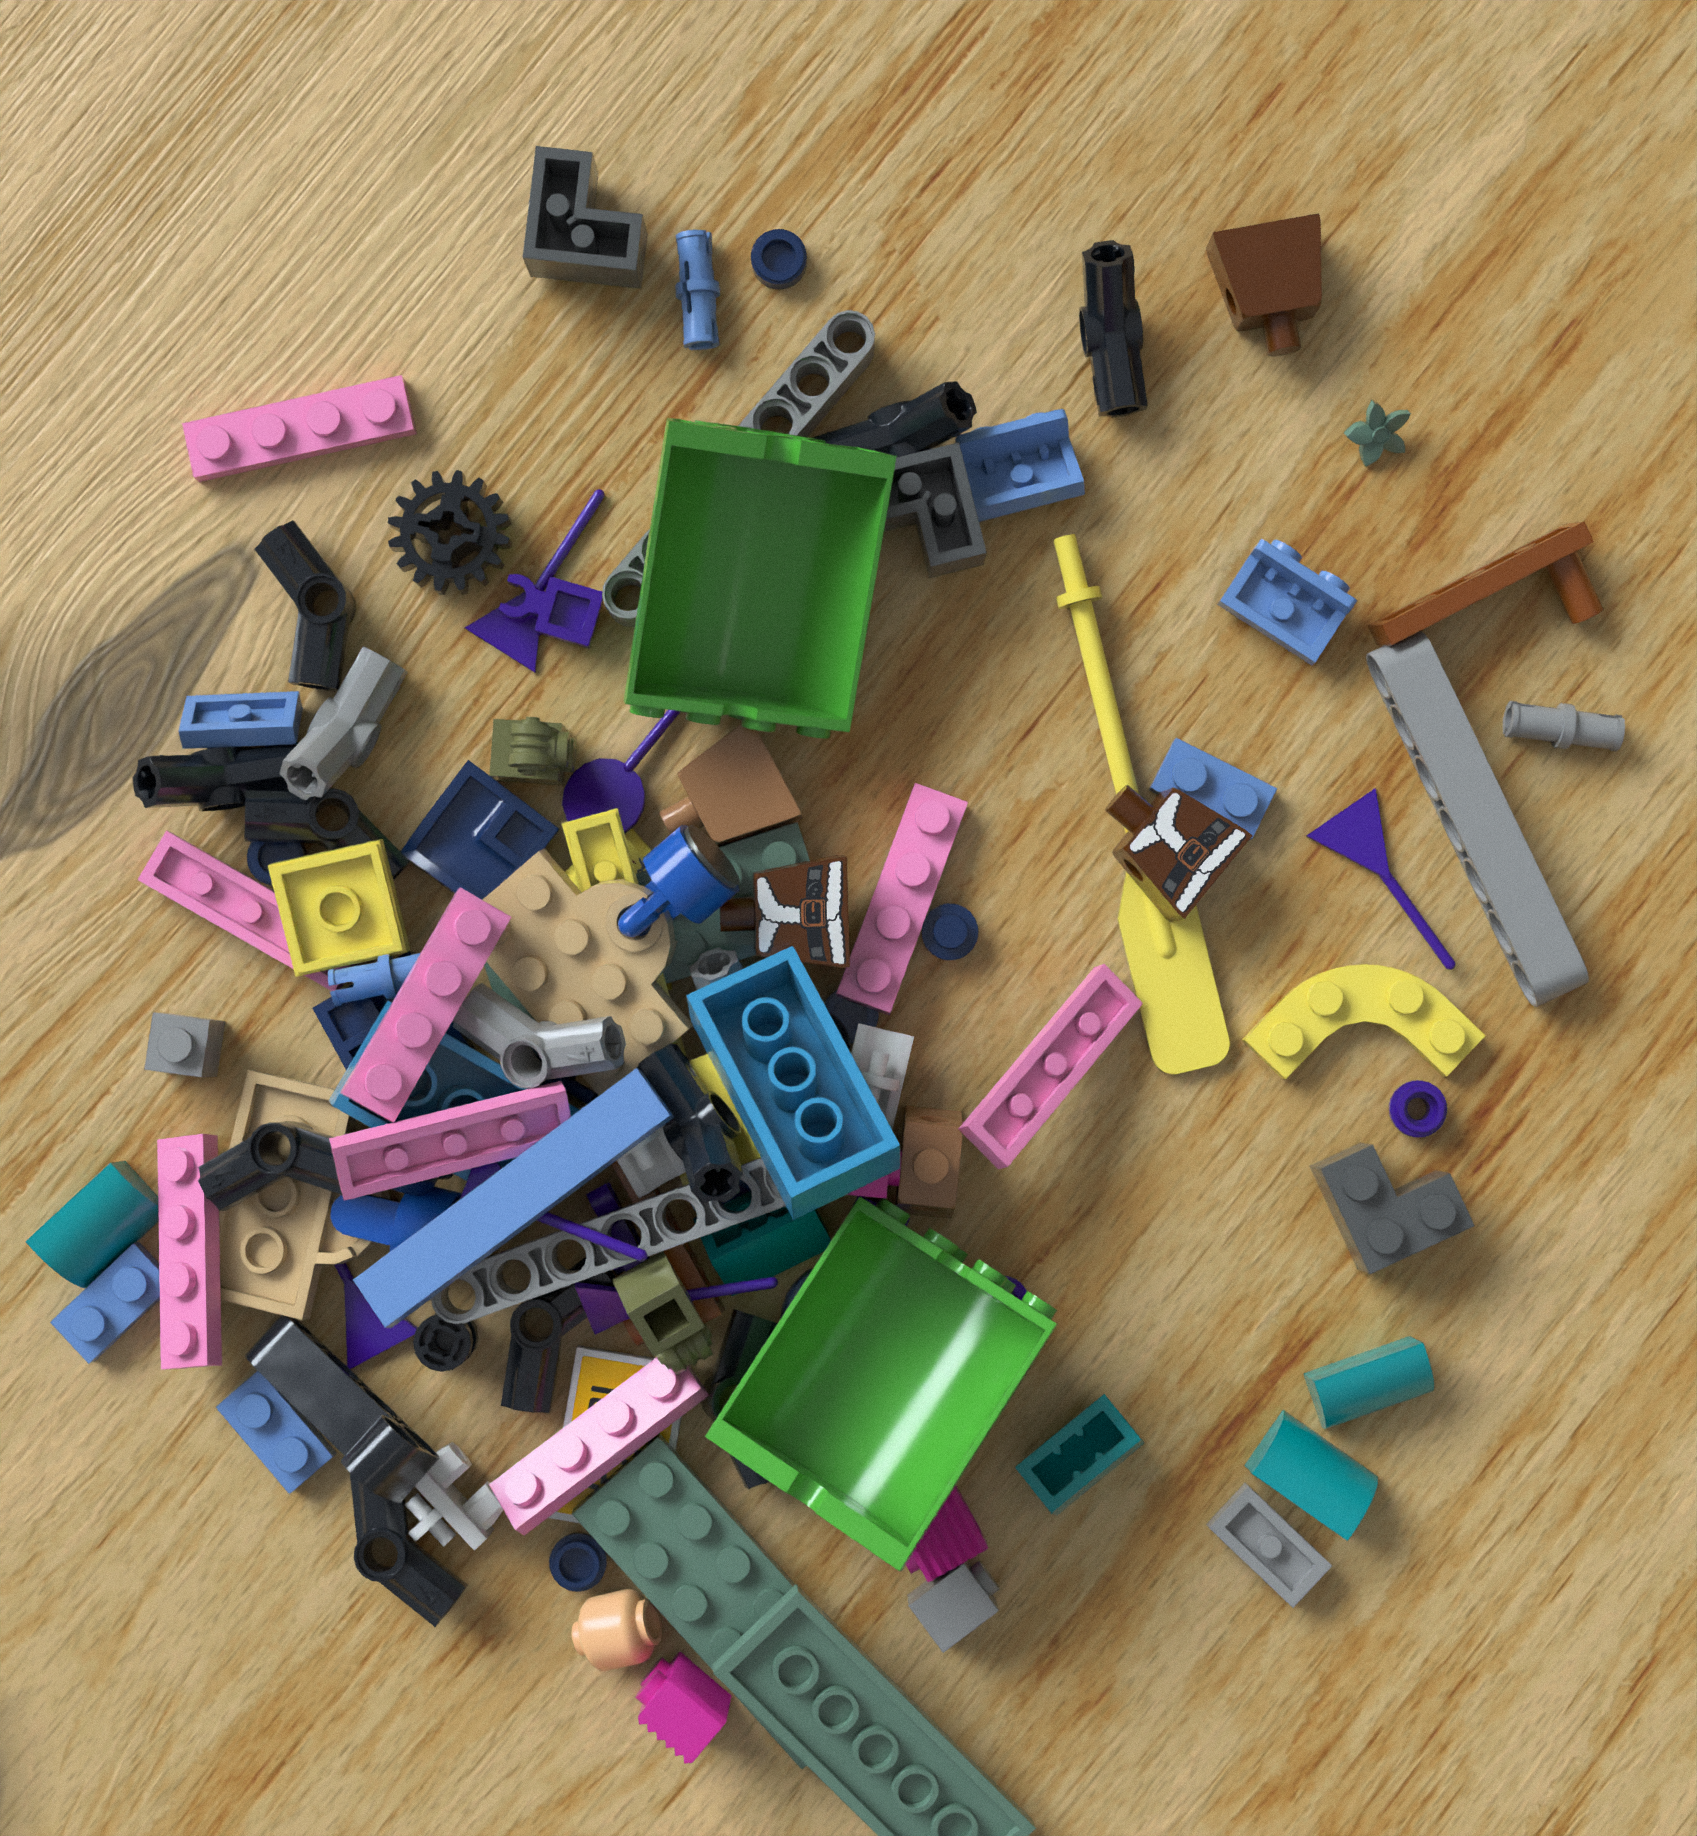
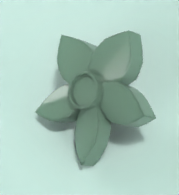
M1371 400L1366 411V422H1355L1347 428L1344 434L1352 442L1360 445V457L1366 467L1379 459L1383 449L1393 453H1405L1404 441L1395 431L1399 430L1407 422L1411 413L1408 410H1397L1386 416L1383 408L1377 402Z

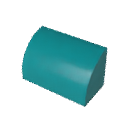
M126 1161L111 1162L25 1242L60 1276L74 1285L87 1288L123 1252L141 1239L159 1222L158 1196Z
M751 1191L724 1203V1206L734 1211L746 1209L751 1204ZM786 1206L701 1237L710 1262L724 1284L773 1277L824 1252L831 1242V1238L817 1209L793 1220Z
M1411 1336L1303 1373L1323 1429L1334 1427L1433 1392L1435 1388L1433 1373L1424 1343Z
M1103 1394L1015 1468L1050 1513L1058 1515L1145 1443L1108 1397Z
M1285 1410L1281 1411L1244 1465L1257 1478L1347 1541L1366 1514L1378 1486V1476Z

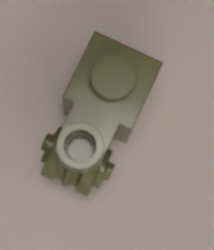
M526 717V720L521 719V721L493 719L489 776L500 782L564 786L565 772H574L576 739L570 737V732L562 723L541 722L538 717Z
M664 1251L657 1253L612 1279L629 1318L653 1357L656 1356L661 1365L664 1364L668 1370L672 1368L675 1374L679 1375L687 1370V1366H694L699 1359L705 1360L713 1355L710 1345H712L710 1339L712 1334L707 1325L703 1323L689 1293Z

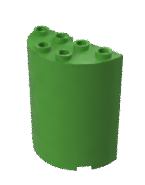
M667 418L624 694V703L630 705L629 712L645 717L663 718L665 709L685 712L686 719L689 721L709 725H719L721 716L728 715L732 718L741 719V726L748 729L774 732L776 723L797 726L796 733L822 739L830 738L831 730L850 732L897 456L860 447L827 444L824 440L698 420L692 422L677 418Z
M859 1197L705 1437L782 1491L810 1507L821 1518L898 1571H902L1058 1324L1051 1319L1057 1310L1029 1291L1025 1293L1022 1300L1013 1296L1011 1293L1016 1285L979 1259L972 1269L963 1264L968 1254L958 1248L959 1246L931 1228L927 1230L923 1237L905 1226L910 1215L885 1198H880L874 1206L867 1200Z

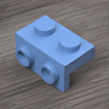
M1064 409L1046 413H1034L1026 418L992 427H979L955 438L956 443L959 442L979 522L1085 495L1084 479L1069 439L1068 418Z
M1261 539L1217 605L1308 664L1313 665L1345 616L1353 609L1357 600L1348 594L1350 587L1339 577L1323 570L1318 575L1299 563L1302 556L1291 546L1279 540H1273L1270 544Z

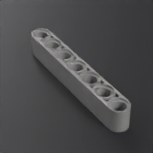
M851 310L834 315L738 426L761 430L763 423L768 418L781 416L788 419L792 424L789 434L808 437L871 363L874 357L875 332L870 320L860 312ZM855 332L864 339L865 344L858 352L844 353L838 350L834 342L842 333ZM809 374H819L829 383L826 391L817 396H807L799 390L797 385L803 377ZM650 529L613 570L603 585L602 598L605 607L612 618L625 627H635L637 609L623 611L616 607L615 598L619 590L625 586L634 585L641 588Z
M1419 631L1392 646L1384 645L1367 653L1366 661L1373 681L1523 994L1532 1006L1538 1007L1587 984L1589 976L1584 961L1431 642L1422 631Z
M762 1158L741 1165L743 1175L740 1180L748 1184L752 1193L751 1204L744 1210H730L721 1201L703 1203L691 1192L689 1184L584 1221L579 1223V1225L612 1237V1227L617 1220H631L641 1230L642 1238L638 1248L645 1250L648 1257L785 1207L786 1205ZM672 1200H687L694 1206L697 1219L693 1228L680 1231L669 1225L665 1212ZM560 1230L488 1256L458 1278L467 1281L475 1290L476 1299L471 1309L462 1310L452 1305L448 1296L449 1286L431 1298L432 1307L436 1314L446 1322L453 1324L466 1323L637 1260ZM562 1240H576L583 1246L586 1252V1261L582 1269L573 1271L566 1269L560 1264L557 1258V1249ZM508 1260H520L529 1268L531 1280L525 1290L512 1289L505 1283L502 1271Z

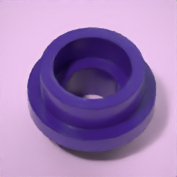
M1409 1081L1399 1086L1392 1094L1389 1102V1115L1394 1126L1403 1134L1411 1137H1426L1435 1133L1443 1125L1447 1115V1103L1444 1095L1435 1085L1426 1081ZM1414 1098H1420L1426 1105L1424 1116L1418 1120L1411 1118L1407 1111L1409 1102Z

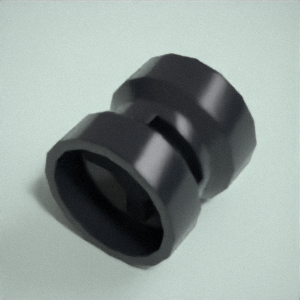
M435 1313L424 1320L415 1331L413 1341L415 1354L420 1362L430 1370L440 1372L453 1370L469 1359L476 1350L479 1338L477 1326L473 1320L460 1324L449 1323Z

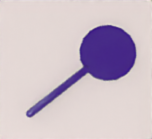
M667 710L664 717L658 721L625 763L617 759L599 758L585 763L570 776L563 792L562 806L567 821L618 808L624 833L633 828L644 811L646 797L642 780L634 769L681 711Z

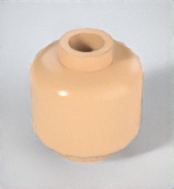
M624 1589L588 1598L580 1609L578 1621L574 1622L572 1627V1639L577 1653L580 1656H586L593 1667L604 1672L648 1661L654 1652L655 1645H658L662 1638V1623L658 1609L649 1599H645L635 1589Z

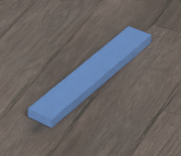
M638 1068L634 1069L354 1278L353 1281L385 1328L394 1327L673 1119V1114L644 1073Z

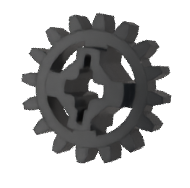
M433 471L432 486L425 488L415 479L411 482L413 491L416 494L412 500L402 496L396 498L395 501L403 509L404 513L402 517H388L387 523L391 528L400 532V536L392 538L388 541V544L393 552L406 553L396 563L403 572L411 571L417 567L413 581L421 588L432 578L434 579L435 591L439 595H445L449 583H455L462 595L468 594L469 579L475 577L478 582L486 586L489 580L484 570L489 565L501 570L505 566L496 553L498 549L512 548L510 538L500 534V530L511 526L512 522L508 514L494 513L501 507L503 501L497 493L491 494L486 498L483 497L486 493L487 485L481 478H477L468 487L466 486V476L462 471H455L451 483H446L439 471ZM441 499L440 505L427 514H422L426 507ZM468 501L475 504L483 512L487 527L481 526L480 523L469 521ZM451 522H455L463 533L461 536H451L449 544H446L438 533L440 530H449ZM414 539L432 546V565L420 557ZM474 551L480 552L471 562L459 567L462 559Z

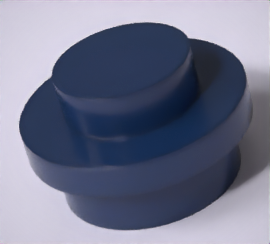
M943 904L931 910L926 916L922 926V939L928 951L937 958L957 960L966 956L974 948L978 939V925L975 917L965 907L957 904Z
M581 1532L571 1533L561 1538L554 1546L550 1554L549 1567L554 1580L561 1587L575 1592L586 1591L597 1585L602 1579L607 1567V1555L605 1550L591 1535Z

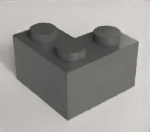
M536 146L523 250L524 263L530 277L641 289L648 237L643 214L595 209L599 172L593 152Z
M959 442L896 458L884 532L916 524L929 578L982 566L987 554Z
M1360 1142L1310 1165L1311 1171L1357 1269L1367 1274L1379 1271L1475 1226L1450 1173L1435 1170L1394 1189L1373 1144Z

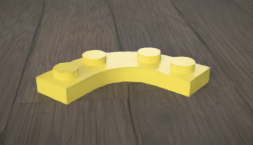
M1361 964L1330 969L1301 982L1280 999L1242 1041L1279 1077L1286 1080L1329 1035L1342 1026L1367 1022L1383 1025L1400 1036L1442 1077H1447L1486 1035L1443 994L1421 978L1392 967Z

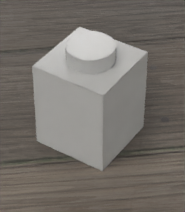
M153 1012L144 1070L195 1077H217L225 1021Z
M966 1561L956 1568L947 1571L944 1575L938 1576L933 1581L927 1582L926 1580L907 1595L908 1606L944 1653L999 1611L993 1594L1000 1590V1588L980 1561L973 1566Z

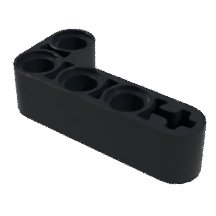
M281 1315L245 1354L246 1359L344 1455L341 1460L343 1466L374 1494L401 1503L440 1459L438 1454L297 1319Z

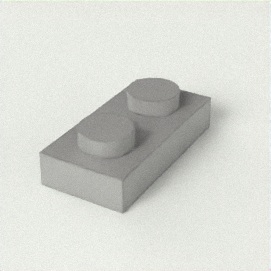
M1246 1483L1238 1489L1206 1524L1292 1608L1298 1604L1332 1567L1312 1545Z

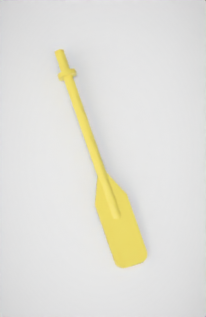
M1076 535L1062 536L1053 540L1066 593L1056 597L1058 609L1070 608L1115 793L1117 794L1128 784L1139 794L1092 602L1102 598L1100 586L1088 587ZM1125 872L1117 921L1135 994L1143 1003L1139 1010L1151 1059L1158 1069L1168 1074H1180L1216 1065L1226 1057L1230 1047V1040L1197 906L1192 909L1185 919L1169 922L1130 875Z

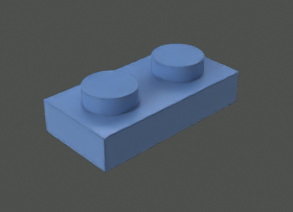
M299 691L186 696L178 730L182 748L211 749L219 747H267L296 744L303 710Z
M1178 738L1173 740L1149 788L1151 792L1157 795L1172 787L1181 790L1248 831L1252 835L1250 840L1253 838L1277 788Z
M140 1242L133 1243L50 1323L88 1364L95 1362L160 1300L159 1262Z
M259 1371L254 1373L216 1406L218 1411L289 1494L337 1454L314 1425Z

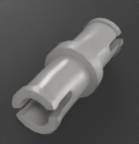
M1509 701L1504 712L1502 725L1505 737L1550 741L1554 748L1567 749L1573 744L1609 749L1616 752L1620 749L1625 734V720L1622 718V715L1576 711L1574 705L1560 703L1557 708Z

